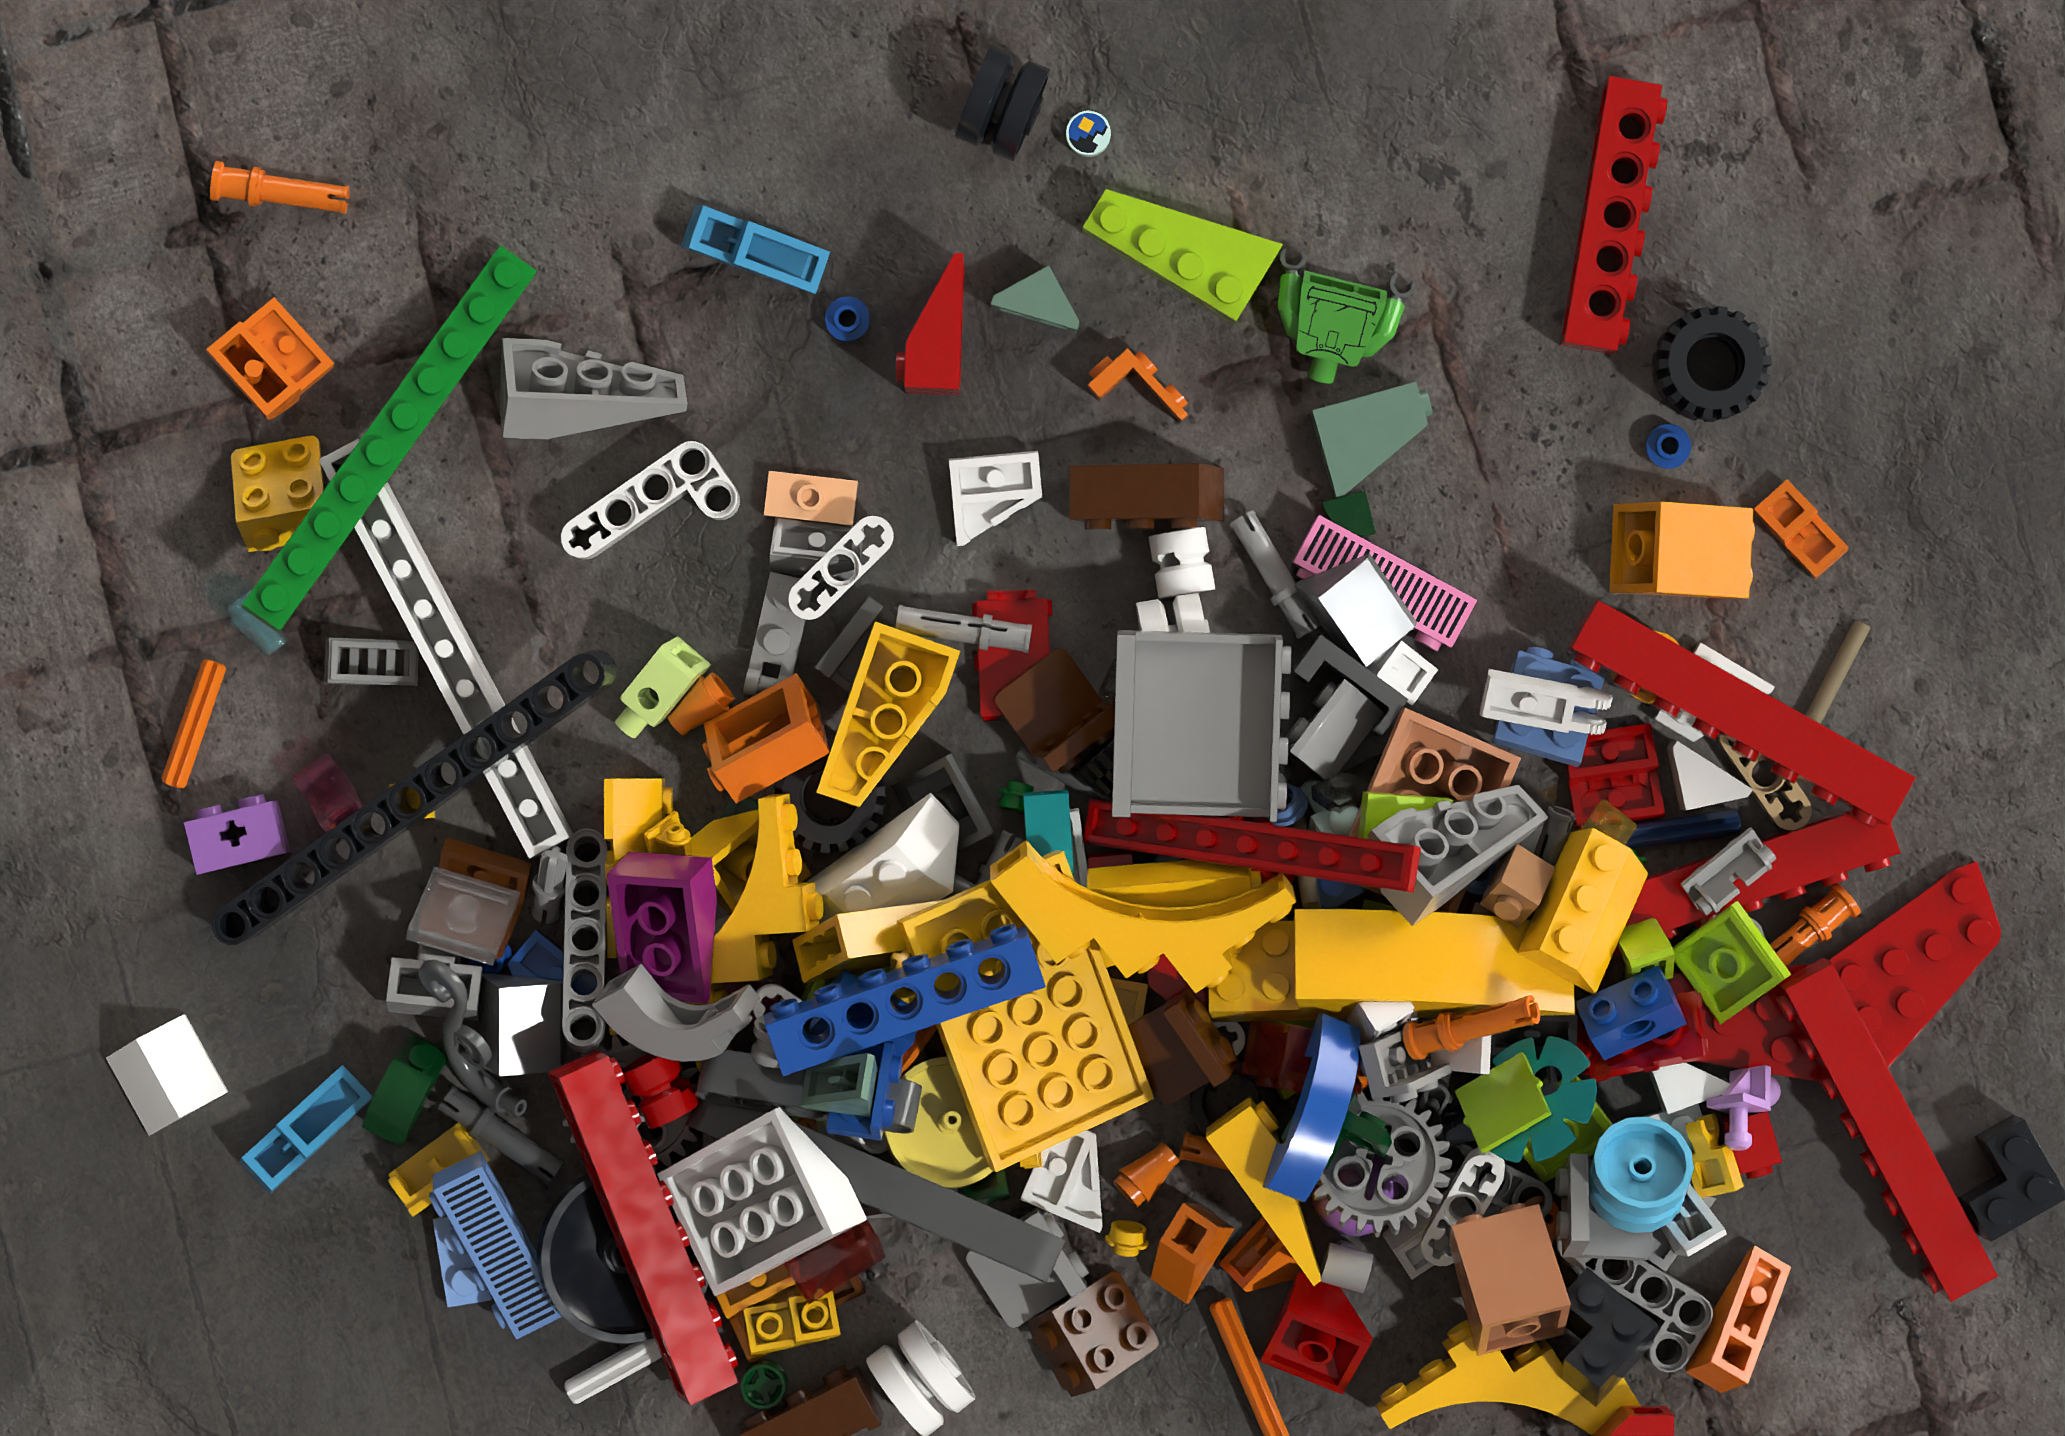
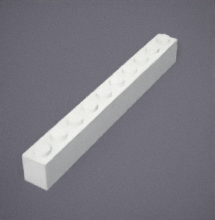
M356 439L319 459L330 481L361 439ZM387 482L354 528L463 734H466L504 707L505 703ZM512 718L513 728L520 733ZM479 737L476 749L482 758L488 760L492 753L491 745L485 738ZM527 745L485 774L529 859L540 855L544 850H550L553 846L569 840L573 832Z

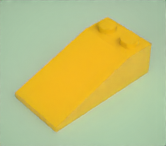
M1248 1097L1206 1128V1139L1307 1278L1315 1286L1321 1281L1320 1267L1299 1201L1262 1187L1276 1143L1280 1144L1277 1132L1275 1131L1279 1128L1277 1124L1279 1122L1264 1101L1256 1105L1253 1099Z

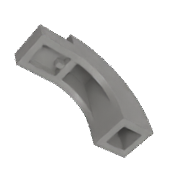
M639 964L610 980L592 1006L616 1033L639 1049L670 1060L701 1061L716 1057L724 1052L736 1033L751 1022L752 1016L750 1013L760 1000V997L749 984L713 1004H687L667 994L656 983L644 966Z

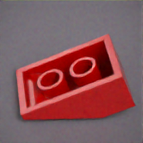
M954 253L906 340L905 353L897 352L896 379L897 383H904L906 394L960 396L965 275L964 253Z

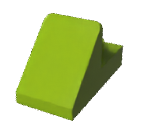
M1650 918L1625 927L1617 944L1625 963V979L1655 966L1660 967L1667 980L1672 979L1675 953L1657 919Z

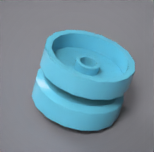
M1632 1117L1611 1125L1598 1140L1588 1174L1589 1200L1597 1214L1613 1227L1631 1233L1653 1232L1668 1225L1680 1212L1694 1170L1691 1149L1682 1134L1666 1122L1650 1117Z

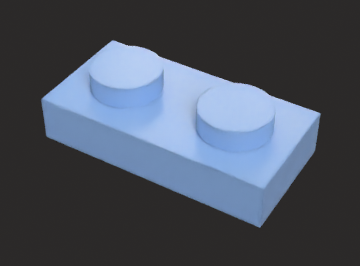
M447 1215L435 1217L433 1224L447 1308L492 1300L493 1297L489 1290L482 1292L477 1286L471 1272V1267L475 1265L468 1252L461 1255L457 1250L450 1235V1230L454 1229Z

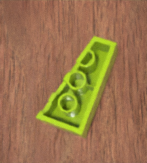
M1108 189L1104 191L1082 227V233L1232 325H1235L1283 246V244Z

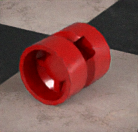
M647 1053L624 1067L622 1072L625 1077L624 1083L632 1096H640L641 1098L637 1106L648 1128L654 1129L691 1111L700 1103V1099L695 1095L696 1091L690 1080L679 1076L683 1069L680 1061L665 1059Z

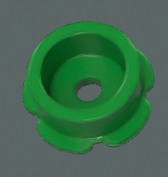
M1008 781L1007 789L999 788L997 790V793L1000 794L998 807L1024 813L1023 793L1033 792L1034 786Z

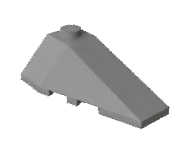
M502 338L500 416L503 438L551 439L685 412L687 410V397L684 376L682 374L635 362L627 363L624 366L601 361L602 354L587 351L585 357L561 351V343L549 340Z
M1519 785L1478 793L1472 799L1450 803L1449 800L1437 802L1433 808L1416 811L1415 808L1401 810L1372 829L1368 837L1372 840L1421 847L1414 893L1380 888L1381 893L1413 926L1455 896L1512 850L1516 844L1522 842L1543 825L1549 817Z

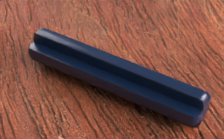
M1729 810L1615 826L1608 829V836L1630 849L1738 834L1741 832V819L1738 811Z

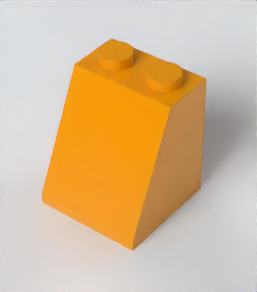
M1673 502L1613 504L1609 593L1724 599L1749 598V588L1753 578L1751 545L1755 534L1753 508Z

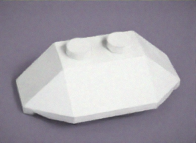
M929 793L807 882H815L816 893L819 892L823 899L824 911L819 924L837 914L939 901L952 893L959 822L932 793Z

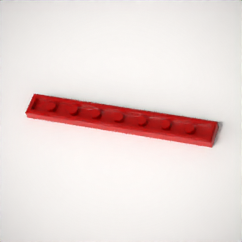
M1089 798L1082 843L1414 893L1421 847L1207 815L1131 813L1130 817H1112L1113 802Z

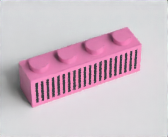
M1320 515L1316 517L1291 563L1299 568L1296 574L1297 577L1303 580L1370 553L1417 621L1415 628L1412 629L1418 632L1414 640L1437 652L1441 645L1446 648L1453 647L1477 602L1476 599Z

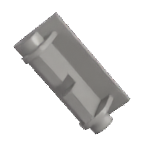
M1750 827L1739 837L1730 841L1723 850L1703 866L1698 867L1680 884L1698 910L1700 909L1705 915H1708L1711 911L1717 913L1720 911L1719 909L1740 893L1739 889L1733 884L1736 879L1740 878L1748 887L1765 872L1773 868L1771 863L1777 858L1766 845L1763 846L1755 831Z

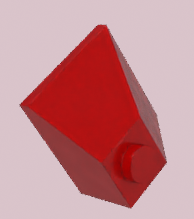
M1298 1271L1284 1298L1260 1362L1343 1395L1371 1345L1372 1336L1341 1287L1323 1282L1313 1286L1305 1273Z

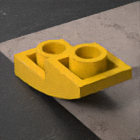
M833 1290L790 1297L786 1302L745 1308L742 1312L750 1356L815 1343L840 1336L841 1334Z

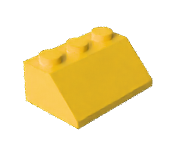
M1595 828L1570 832L1540 905L1536 908L1517 953L1587 992L1596 994L1648 875L1647 870L1629 847Z

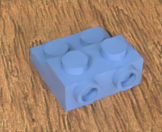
M1528 647L1527 652L1519 650L1512 662L1510 673L1577 685L1578 688L1587 686L1602 690L1605 679L1604 674H1595L1575 663L1574 659L1570 661V664L1552 660L1553 653L1540 647ZM1575 706L1573 713L1582 711L1596 714L1597 709ZM1497 720L1492 743L1578 767L1582 761L1589 733L1570 730L1569 733Z

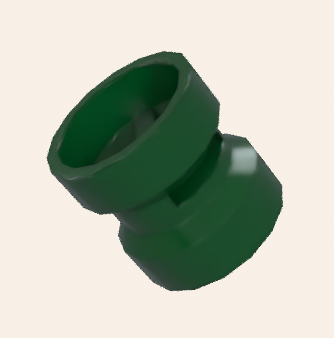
M759 1359L753 1362L746 1369L741 1381V1393L744 1400L750 1406L758 1409H768L775 1406L782 1399L786 1390L787 1374L785 1369L772 1359Z

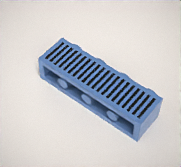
M482 1151L433 1174V1191L429 1193L432 1205L440 1217L447 1215L454 1227V1229L450 1230L451 1238L459 1253L463 1255L468 1252L475 1266L471 1267V1272L479 1289L482 1292L489 1290L495 1303L491 1307L501 1328L504 1329L509 1326L517 1340L561 1318V1315L549 1302L540 1282L537 1251Z

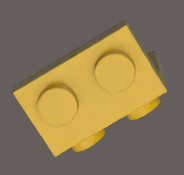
M305 436L236 449L231 454L236 524L248 552L270 551L284 546L325 490L323 467L319 461L322 458L321 445L317 437Z

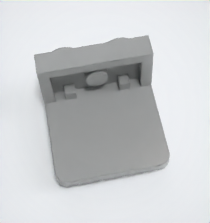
M1570 1153L1563 1167L1557 1168L1555 1177L1556 1195H1561V1211H1558L1556 1218L1557 1239H1562V1257L1648 1260L1653 1253V1232L1631 1233L1615 1228L1601 1218L1589 1200L1588 1174L1590 1169H1588V1154Z
M1039 1207L1019 1219L1060 1238L1065 1236L1052 1213L1050 1212L1044 1216ZM1064 1246L1047 1283L971 1250L966 1256V1261L1006 1324L1012 1328L1022 1325L1068 1294L1072 1298L1087 1288L1084 1276L1089 1274L1088 1269L1075 1250L1068 1254Z

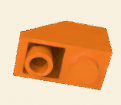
M1183 1203L1159 1242L1151 1280L1184 1303L1189 1304L1235 1228L1200 1204Z

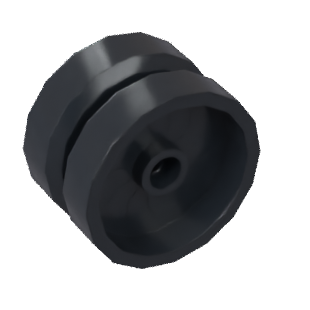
M991 46L966 101L955 138L977 146L984 141L992 123H995L997 126L991 142L992 151L996 155L1014 161L1025 137L1030 135L1044 100L1042 95L1050 75V69L1028 61L1021 67L1014 84H1011L1009 80L1015 64L1013 54Z

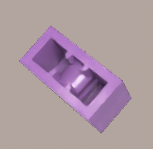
M264 794L238 800L240 809L222 813L221 805H216L194 811L196 819L184 822L196 875L290 853L291 850L279 801L266 802ZM233 821L237 827H245L247 835L239 838L240 845L236 839L228 840L226 831L234 829Z

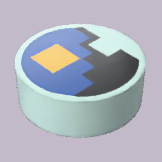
M1082 111L1072 117L1067 125V143L1071 150L1080 156H1097L1107 148L1110 142L1111 129L1105 117L1097 112Z

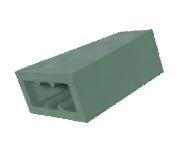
M1412 382L1310 412L1333 499L1344 496L1428 425L1426 417L1432 416L1433 411L1426 389L1419 391L1417 382Z

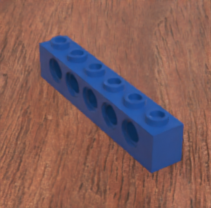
M1015 924L1001 926L989 933L990 938L972 943L971 939L960 940L948 945L945 948L946 953L931 958L928 957V954L916 955L903 961L902 968L885 973L884 969L872 970L859 976L858 983L841 988L840 984H831L815 991L814 998L799 1003L797 999L792 998L774 1004L770 1008L771 1012L764 1014V1020L782 1075L786 1076L1046 987L1026 927L1023 926L1016 929ZM993 957L1003 962L1001 970L993 976H985L978 971L980 963L987 958ZM946 972L956 974L959 977V982L955 988L943 991L935 987L934 983L939 975ZM907 987L916 993L914 1000L904 1006L893 1003L890 999L892 993L898 988ZM863 1002L868 1004L872 1008L871 1014L863 1020L851 1019L846 1013L854 1003ZM813 1017L823 1018L829 1024L827 1029L819 1035L808 1034L804 1031L803 1025L808 1019Z

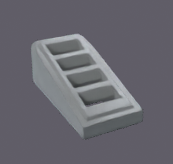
M328 638L325 645L324 682L325 684L418 686L419 649L415 641ZM340 649H349L348 674H340ZM359 649L367 650L366 675H358ZM377 650H385V675H377ZM395 650H404L403 676H395Z

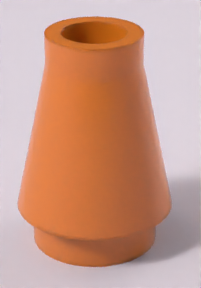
M710 673L706 678L700 676L667 718L675 730L682 736H685L691 730L729 710L728 705L735 700V697L726 683L715 673Z
M1161 1142L1153 1150L1118 1170L1120 1175L1113 1183L1124 1197L1138 1208L1144 1201L1146 1203L1151 1201L1180 1160L1166 1144Z

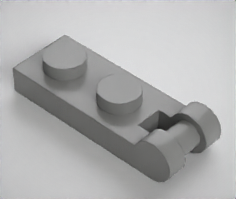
M770 572L743 694L755 696L757 693L794 674L806 619H802L792 612L788 598L792 587L801 578ZM802 588L798 592L802 598L798 606L803 611L810 605L813 590L807 591ZM765 662L781 666L778 679L762 675Z

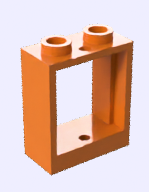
M797 673L703 723L707 742L702 745L707 758L712 764L711 767L707 768L708 774L717 790L721 792L726 789L735 803L746 799L830 753L819 705Z

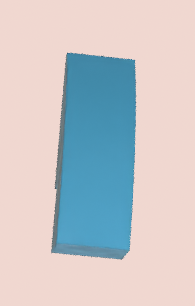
M704 205L694 206L680 248L812 294L817 292L830 251L756 223L743 221Z
M342 1065L240 1159L239 1164L270 1195L373 1099L372 1095Z

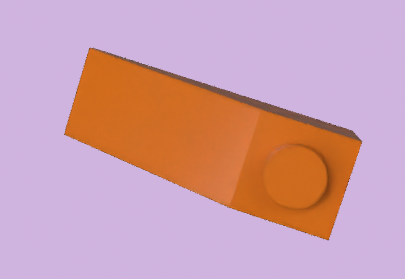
M1757 1246L1750 1247L1714 1307L1711 1324L1691 1355L1685 1369L1686 1373L1720 1393L1748 1384L1791 1270L1789 1265Z

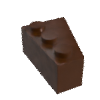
M1201 463L1070 466V520L1084 522L1085 530H1110L1111 522H1127V529H1154V521H1170V528H1197V521H1224V468Z
M842 1365L822 1377L825 1384L809 1392L807 1387L803 1386L782 1399L785 1403L783 1407L772 1413H769L768 1409H761L745 1418L743 1422L746 1427L740 1430L738 1436H851L866 1427L871 1431L881 1426L884 1412L859 1366L848 1371L846 1365Z

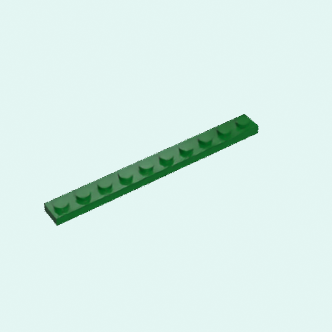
M499 246L245 599L241 608L277 633L281 631L537 273L534 268L503 246Z

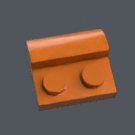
M275 297L245 322L239 321L206 349V353L267 420L277 417L299 401L301 394L334 368V362Z

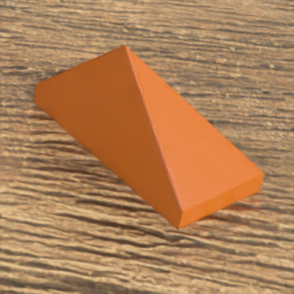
M1263 1216L1218 1263L1246 1292L1293 1280L1298 1271L1301 1270Z

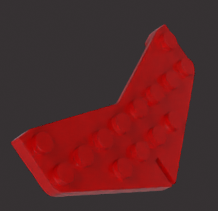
M1972 861L1951 869L1937 879L1932 886L1828 959L1835 966L1888 1068L2000 941L2001 927L1978 862ZM1810 964L1789 965L1786 968L1792 975ZM1673 972V978L1668 980L1675 995L1695 991L1682 972ZM1777 985L1721 1025L1702 1000L1703 1007L1700 1009L1703 1040L1708 1042L1709 1054L1706 1056V1059L1696 1060V1062L1738 1069L1767 1065L1771 1067V1074L1819 1082L1818 1076L1823 1074L1816 1058L1809 1061L1797 1040V1037L1803 1033L1796 1020L1794 1019L1789 1022L1781 1011L1776 998L1782 994Z

